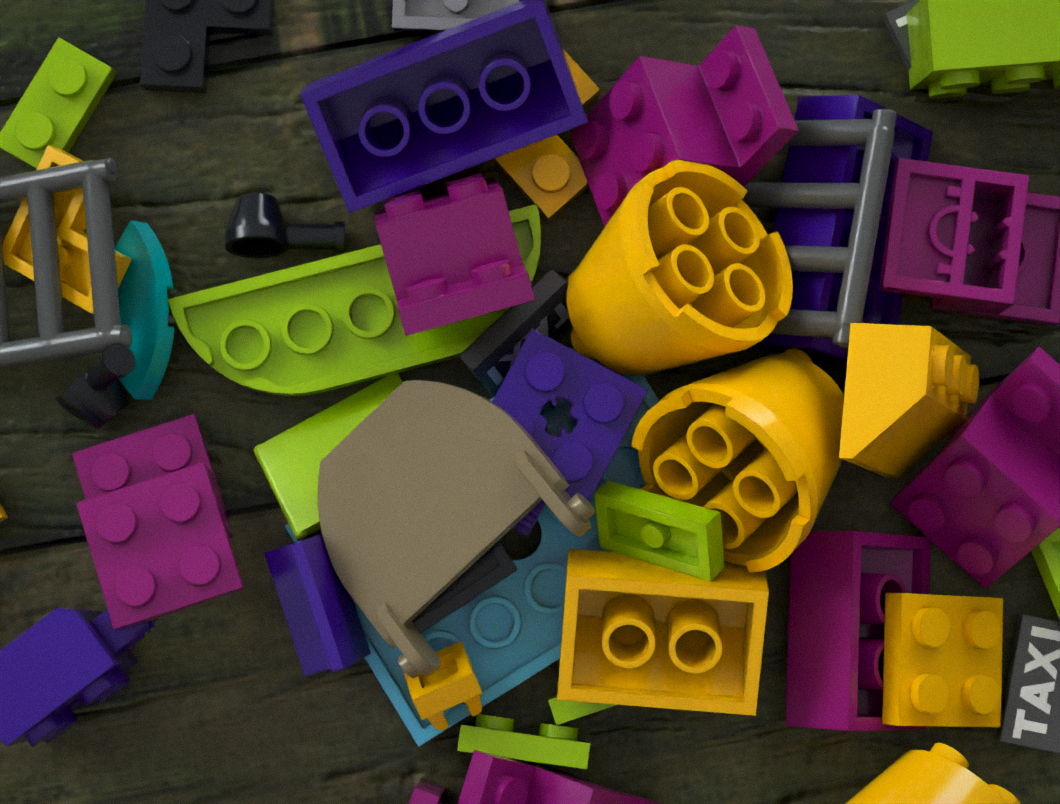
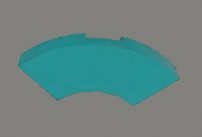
M131 220L114 249L132 259L118 288L121 324L128 325L132 333V343L127 348L134 355L135 366L127 376L118 379L134 399L152 400L166 371L173 344L175 327L168 326L169 302L167 290H172L174 287L169 264L157 236L148 223Z

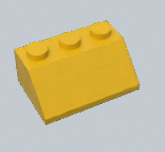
M850 323L839 458L881 476L899 478L966 420L967 403L976 402L979 390V369L977 365L971 364V356L932 326Z
M568 548L557 700L756 716L769 597L765 570L749 573L747 566L724 561L725 568L712 581H707L616 552Z

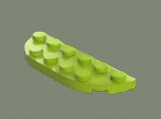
M537 204L509 211L523 266L529 274L531 285H533L537 273L541 250V224ZM381 244L168 299L173 317L181 333L205 362L228 379L244 387L280 396H306L323 393L459 357L463 351L510 308H504L405 336L398 312L397 299Z

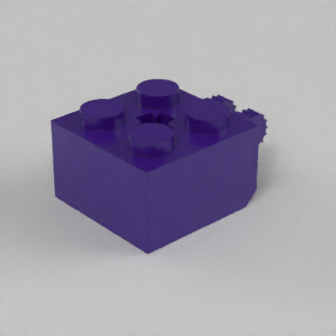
M531 328L492 402L509 413L535 440L566 478L569 487L565 490L572 498L576 493H580L590 501L642 404L648 389ZM557 405H563L571 409L569 419L577 424L571 433L567 435L564 428L561 429L560 437L549 435L546 432L548 420L541 414L550 406L553 411L556 410ZM542 500L517 523L515 530L528 537L546 503Z
M56 608L0 650V739L4 745L10 746L28 741L31 747H34L42 741L49 743L78 722V718L73 711L84 704L87 707L95 701L101 704L124 688L131 681L125 672L139 662L129 648L143 639L146 632L151 633V629L156 627L155 622L158 619L116 631L113 628L108 609L102 612L85 608Z

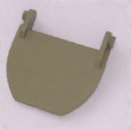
M404 381L320 462L318 512L322 536L330 561L345 589L384 641L393 649L397 646L403 653L397 659L398 664L412 678H416L420 673L430 676L441 666L439 657L413 624L412 620L543 500L560 522L578 537H582L592 528L589 518L596 513L591 503L580 493H576L572 498L565 490L569 487L566 478L530 434L509 413L474 392L440 382Z

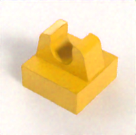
M462 641L435 652L439 657L441 666L432 675L426 676L420 673L416 678H412L403 671L412 701L421 720L427 718L440 731L449 728L444 710L464 702L473 717L482 711L480 694L483 693Z

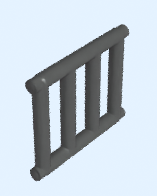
M873 110L872 119L795 120L799 131L784 146L866 145L859 183L748 182L744 186L748 191L742 200L749 208L854 209L848 247L784 245L791 265V271L843 273L837 311L790 309L788 315L777 323L770 334L833 338V344L848 349L850 323H862L895 136L894 129L897 114L894 110Z
M112 158L87 160L0 177V203L26 198L28 200L39 337L10 341L0 225V369L103 353L108 347L115 344L126 347L131 345V330L128 325L121 324L109 191V182L117 179L118 170ZM83 188L95 327L65 332L53 193Z

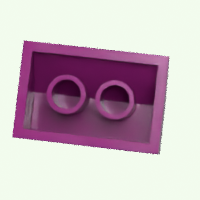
M810 531L807 538L792 552L788 562L790 594L789 618L786 627L788 636L787 683L785 686L786 726L843 731L927 729V726L882 724L885 593L930 594L931 540L929 538L862 531Z

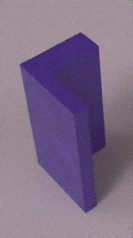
M322 534L264 553L304 676L330 668L332 672L344 669L371 654L353 598L343 586L330 561Z

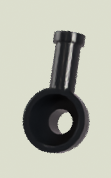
M247 193L239 196L226 226L225 249L229 253L240 257L269 258L279 256L288 249L334 250V253H344V221H334V224L286 223L277 199L265 193Z
M120 344L108 347L102 353L101 359L55 400L71 415L97 429L101 428L129 403L118 378L127 376L135 366L133 353L129 348Z

